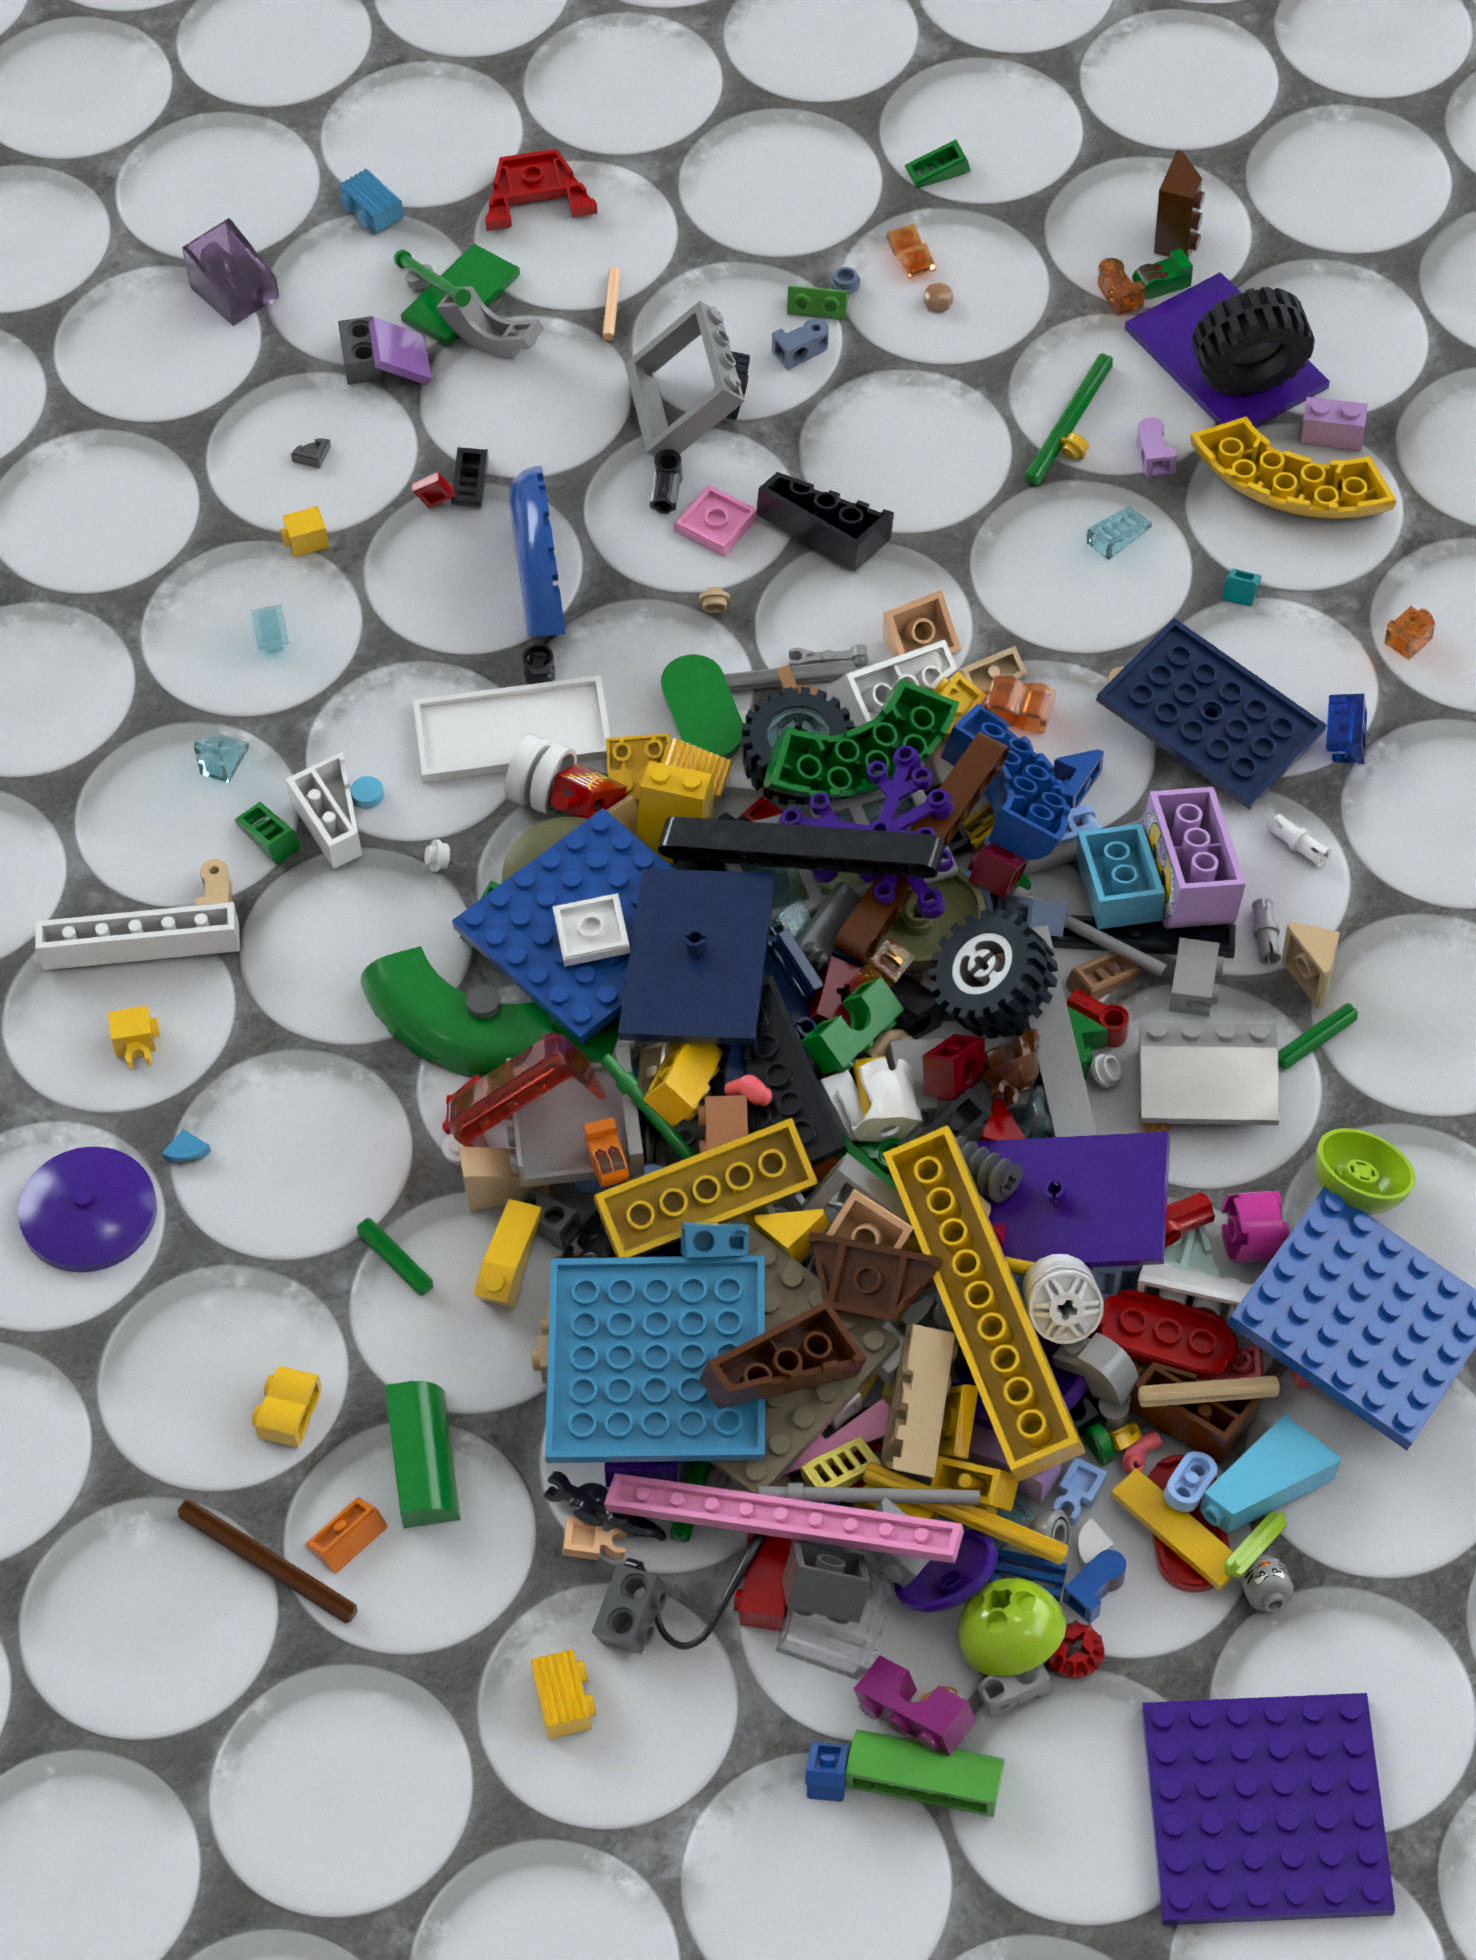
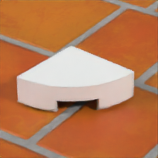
M1092 1518L1083 1525L1078 1537V1555L1083 1567L1091 1562L1100 1552L1109 1549L1114 1550L1112 1540Z

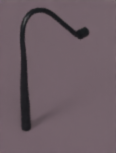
M753 1534L711 1621L701 1635L694 1640L680 1642L670 1636L663 1625L658 1610L654 1621L658 1632L667 1643L677 1649L688 1650L698 1646L708 1638L768 1535ZM627 1558L624 1562V1566L647 1572L642 1561Z

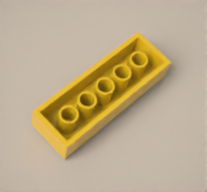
M790 1118L595 1194L594 1202L616 1257H640L681 1241V1222L724 1224L732 1221L737 1216L742 1217L813 1189L818 1184V1181L793 1119Z

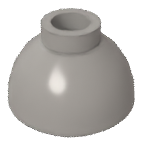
M1052 1509L1044 1511L1033 1520H1027L1023 1525L1068 1545L1070 1524L1062 1510Z

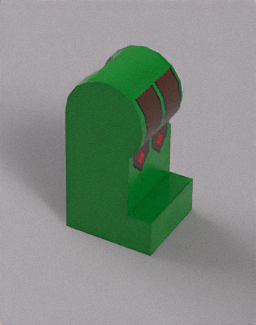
M1180 248L1171 251L1170 258L1138 267L1132 275V280L1144 298L1153 299L1191 287L1193 265Z

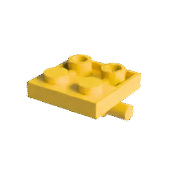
M670 733L606 738L608 778L627 786L625 797L631 795L635 802L639 801L640 785L649 761L661 763L665 747L671 741Z

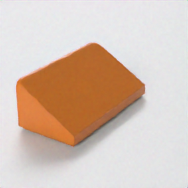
M358 1497L306 1542L305 1546L329 1570L337 1573L387 1528V1524L377 1508Z

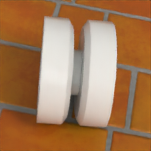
M534 734L527 735L518 745L510 761L505 778V797L509 801L522 806L528 805L531 802V807L543 814H555L558 809L550 804L555 778L558 773L577 763L575 750L559 743L551 746L550 742L543 737Z

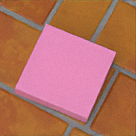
M708 485L674 523V531L725 557L759 516L756 515V508Z

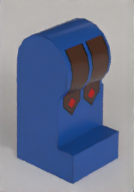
M1109 1549L1100 1552L1064 1587L1063 1602L1089 1624L1100 1615L1101 1599L1109 1591L1117 1590L1123 1585L1127 1565L1124 1556L1116 1550Z

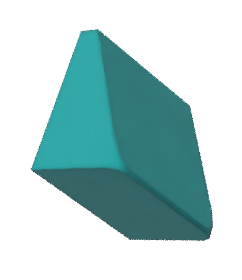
M1235 568L1231 569L1225 581L1222 595L1223 600L1251 606L1262 576Z

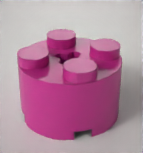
M1279 1191L1227 1194L1224 1197L1221 1214L1228 1213L1227 1224L1221 1225L1222 1238L1227 1256L1230 1260L1235 1259L1234 1264L1271 1261L1289 1236V1226L1287 1222H1282L1280 1212L1282 1209V1198Z

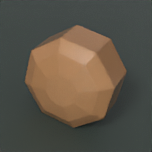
M940 282L929 285L924 291V303L927 309L935 312L948 310L953 303V293L950 286Z

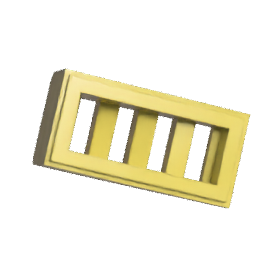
M860 1436L800 1467L801 1478L808 1487L848 1488L863 1478L864 1471L870 1462L881 1465V1462ZM859 1450L867 1462L861 1465L853 1453ZM847 1458L854 1469L849 1471L841 1460ZM836 1465L842 1475L837 1477L830 1467ZM824 1472L830 1481L825 1483L819 1474Z

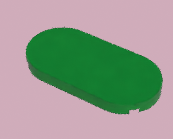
M696 654L684 655L671 661L662 673L661 690L680 741L690 743L697 748H702L715 755L730 759L738 752V748L741 746L743 722L722 669L714 660Z

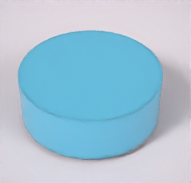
M363 776L355 780L351 786V796L355 805L365 809L379 805L384 797L382 783L372 776Z

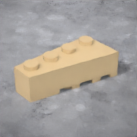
M915 1324L906 1325L879 1460L881 1466L898 1471L935 1477L940 1436L944 1422L945 1401L951 1387L950 1367L951 1362L955 1361L958 1352V1341H954L955 1333Z

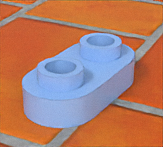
M1193 1451L1187 1453L1164 1489L1163 1496L1166 1503L1171 1508L1180 1512H1190L1196 1509L1203 1498L1204 1492L1211 1486L1217 1474L1216 1462L1203 1452Z

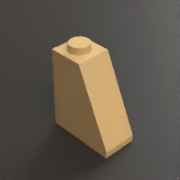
M458 1148L470 1212L506 1205L508 1199L520 1201L530 1189L551 1196L550 1185L520 1188L519 1174L512 1175L510 1154L516 1153L515 1148Z

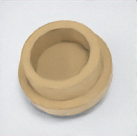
M711 587L700 594L699 603L705 612L722 613L727 610V605L730 603V594L722 588Z

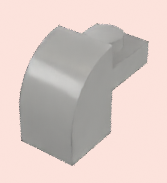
M1097 1332L1092 1339L1086 1338L1073 1344H1062L1052 1356L1055 1367L1084 1376L1092 1396L1120 1406L1139 1380V1375L1129 1355L1117 1343Z

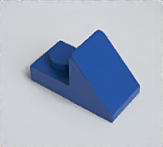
M1096 749L1059 757L1054 760L1053 775L1056 779L1063 781L1068 794L1066 803L1070 805V809L1080 805L1102 772L1104 751Z
M812 1742L805 1777L807 1798L843 1801L849 1745Z

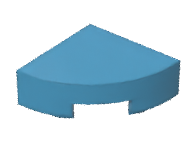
M183 1129L162 1152V1156L168 1162L180 1164V1161L204 1158L211 1152L209 1144Z

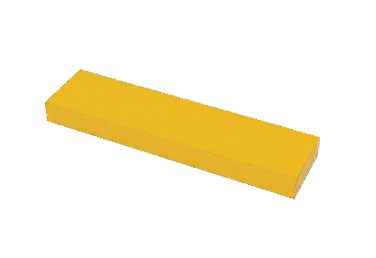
M1137 1468L1133 1470L1112 1490L1111 1497L1218 1591H1221L1234 1578L1233 1575L1228 1577L1225 1574L1226 1569L1223 1566L1224 1561L1233 1551L1188 1512H1180L1171 1508L1164 1499V1491Z

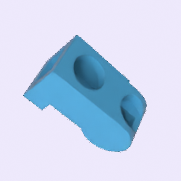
M681 1222V1254L685 1258L748 1255L749 1225Z

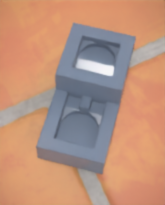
M1143 1265L1089 1267L1100 1290L1103 1301H1105V1299L1117 1295L1120 1291L1137 1290L1138 1279Z

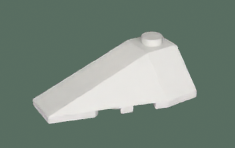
M942 640L845 674L828 685L832 697L840 700V709L846 707L850 712V720H853L854 725L859 727L873 720L879 714L887 694L900 679L932 691L943 677L947 678L957 669V666L946 641Z

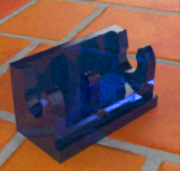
M1365 693L1329 695L1326 749L1329 752H1345L1344 754H1332V761L1358 762V764H1365L1368 719Z

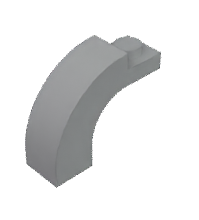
M472 286L458 287L465 288L471 293V301L468 305L464 307L458 306L454 303L453 298L446 294L436 307L446 323L462 339L475 348L500 358L514 359L521 349H530L535 345L537 338L544 330L539 319L511 321L496 315L485 306Z

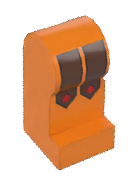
M614 1117L583 1124L585 1148L601 1188L629 1181L627 1162L617 1135Z

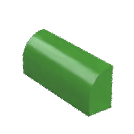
M856 1729L845 1772V1787L994 1817L1005 1758L961 1749H955L951 1756L938 1749L931 1751L919 1741Z

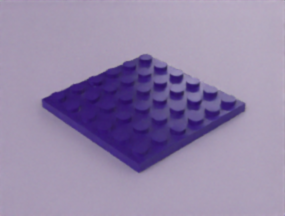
M1367 1693L1142 1702L1162 1925L1394 1915L1395 1903Z

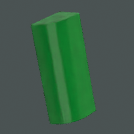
M408 1381L385 1385L403 1528L461 1520L446 1398L443 1388L435 1383L426 1381Z

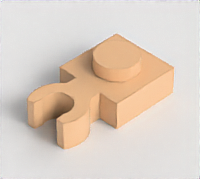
M567 1516L562 1555L598 1560L600 1551L613 1559H623L626 1548L615 1546L613 1541H625L627 1533L618 1528H613L609 1532L602 1531L603 1526L590 1525L576 1517Z

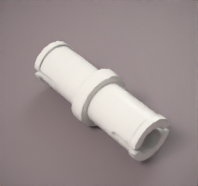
M1278 814L1273 818L1283 828L1270 822L1268 831L1289 844L1288 847L1294 853L1300 852L1318 867L1326 863L1316 853L1319 852L1329 859L1331 849L1311 837L1310 831L1306 828L1297 827L1284 818L1282 814Z

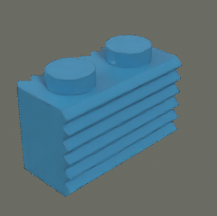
M365 168L364 171H360L354 177L351 176L349 180L346 179L345 182H341V205L347 212L352 211L354 215L356 214L360 224L364 228L369 227L371 231L373 230L374 234L404 217L402 200L368 169Z

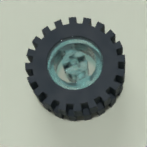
M793 687L784 688V695L778 696L776 691L769 693L767 703L760 698L755 703V712L749 709L746 714V723L742 725L743 765L747 779L751 778L752 786L756 791L763 787V796L771 800L774 795H777L779 804L787 805L789 799H795L796 804H805V799L807 798L785 795L764 787V779L775 741L786 727L804 732L834 736L844 734L845 731L854 729L855 726L853 720H850V712L846 707L840 709V700L836 697L827 701V694L822 690L818 689L816 695L810 694V687H801V693H793Z

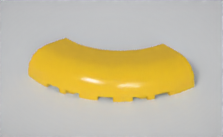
M1247 416L1197 431L1190 435L1191 445L1216 475L1243 495L1271 508L1313 518L1346 519L1372 516L1391 511L1396 504L1395 496L1370 455L1349 460H1330V464L1311 462L1312 458L1287 450L1283 453L1270 445L1271 441L1252 425Z

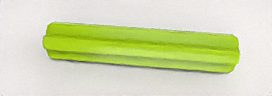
M1271 1511L1224 1561L1223 1566L1228 1577L1233 1575L1236 1578H1240L1286 1528L1287 1522L1284 1520L1286 1515L1283 1512L1276 1513Z

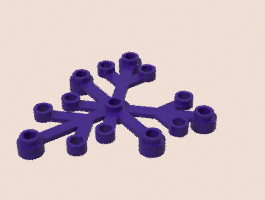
M904 745L899 747L893 755L895 772L892 781L888 777L887 768L883 762L874 761L867 767L869 780L877 784L886 796L879 820L873 821L869 825L841 822L831 809L828 795L820 792L812 795L810 806L812 812L819 815L821 819L805 817L801 811L790 808L781 814L779 824L920 833L936 836L935 831L930 827H922L917 832L904 829L929 815L934 819L947 818L953 812L954 806L951 795L947 791L934 789L928 794L924 803L894 819L900 800L918 790L929 788L933 783L931 771L926 767H921L918 751L911 746ZM875 771H882L879 774H873ZM911 775L912 779L907 781L908 776ZM922 776L927 777V778L924 779V780H917L918 778H920V777H922ZM819 802H825L821 806H816ZM944 849L941 859L948 860L940 863L938 872H947L953 867L952 855L948 850ZM811 870L813 878L820 883L833 881L839 873ZM859 873L860 879L864 882H872L879 876ZM884 875L882 882L875 885L873 891L875 899L879 904L887 905L893 902L898 876ZM904 877L918 896L917 905L923 917L934 919L944 913L946 906L940 891L929 888L923 878ZM883 891H889L886 895H879Z

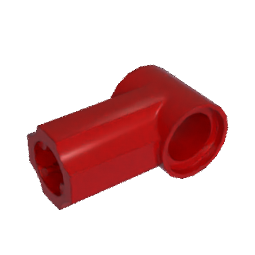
M1079 990L1072 992L1067 999V1006L1107 1028V1047H1118L1126 1042L1129 1013L1123 1006L1117 1004L1106 1005Z
M1202 1192L1167 1205L1165 1248L1177 1242L1183 1233L1214 1221L1215 1214L1212 1203L1206 1194L1204 1195Z

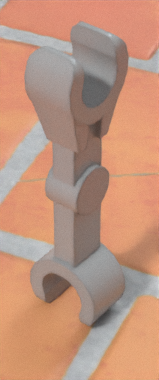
M862 644L854 645L846 651L825 650L823 652H814L799 647L789 650L790 659H800L789 661V667L842 660H853L855 667H863L868 663L867 647Z

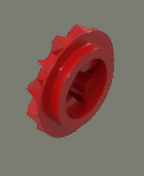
M1077 1620L1067 1623L1062 1643L1047 1661L1057 1673L1065 1677H1086L1095 1672L1103 1661L1105 1649L1102 1636L1093 1630L1091 1624L1084 1625ZM1082 1639L1081 1650L1083 1653L1076 1651L1067 1659L1069 1646L1066 1643L1075 1644L1076 1641Z

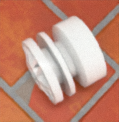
M1052 1254L1039 1259L1028 1269L1022 1281V1298L1034 1328L1043 1338L1057 1344H1073L1086 1339L1097 1329L1103 1317L1104 1301L1091 1270L1080 1259L1068 1254ZM1066 1300H1070L1071 1304H1065ZM1058 1305H1064V1309H1060Z

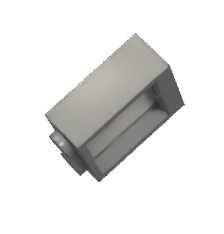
M848 1153L842 1157L810 1192L800 1210L824 1209L832 1225L839 1212L831 1207L828 1202L847 1182L860 1193L910 1224L899 1192Z

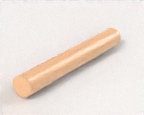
M617 267L610 268L608 274L602 334L603 339L607 341L613 340L615 333L620 269Z

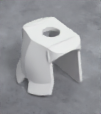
M884 1057L874 1059L859 1068L861 1083L871 1101V1107L865 1117L858 1089L839 1088L837 1090V1095L851 1121V1129L859 1141L882 1142L890 1137H896L903 1141L923 1123L921 1111L917 1106L914 1093V1071L903 1059H898L896 1069L894 1070L889 1069L887 1060Z

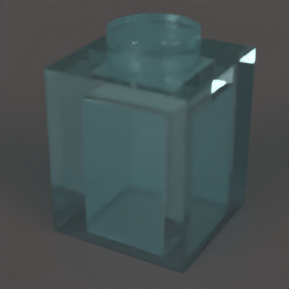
M281 604L250 610L258 649H265L266 654L283 651V645L289 644Z

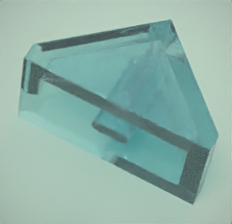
M224 735L195 741L194 751L200 775L230 783L249 748V743Z

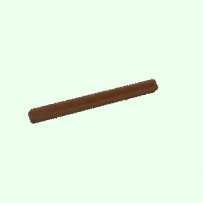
M186 1499L179 1506L177 1511L179 1518L339 1620L349 1623L357 1614L358 1609L354 1602L196 1502Z

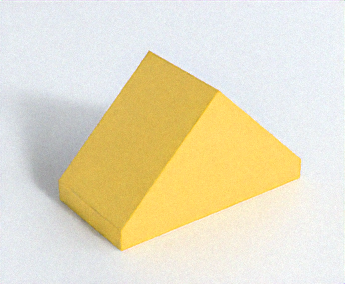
M824 1209L755 1215V1224L759 1232L799 1263L811 1253L809 1232L822 1233L831 1227Z

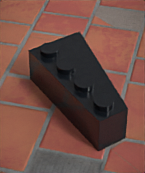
M776 472L758 488L756 515L854 572L891 539L894 512L883 509L882 513L870 509L869 503L860 500L856 504L841 499L840 493L831 490L829 492L815 490L814 484Z

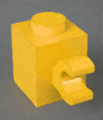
M148 1005L108 1012L110 1036L116 1058L125 1056L129 1069H134L133 1061L140 1056L145 1058L147 1067L151 1066L152 1056L150 1052L156 1051L155 1038L160 1037L158 1018H151Z

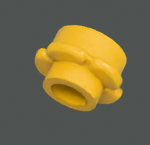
M1071 432L1067 438L1063 437L1061 439L1062 445H1064L1061 450L1068 458L1072 460L1085 458L1089 444L1083 437Z

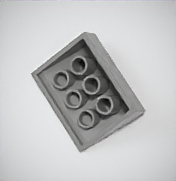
M1139 1022L1137 1052L1141 1123L1279 1125L1276 1024Z

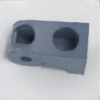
M813 318L806 321L803 327L785 333L782 328L773 332L772 353L787 370L823 353L828 348L829 326L827 322L819 318Z

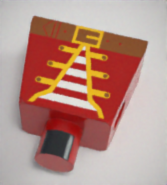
M577 763L557 774L550 797V804L556 809L563 810L575 817L589 819L602 808L607 810L625 798L627 786Z

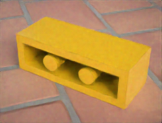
M672 1042L643 1100L672 1127L683 1119L686 1121L691 1120L698 1113L699 1101L711 1088L708 1085L709 1081L720 1069L718 1063L723 1051L715 1044Z

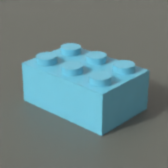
M1142 823L1078 832L1076 861L1097 928L1105 929L1163 921L1165 891Z

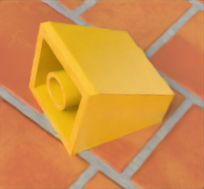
M649 761L640 785L636 837L670 865L673 863V859L667 858L658 852L665 820L673 816L715 819L712 774Z

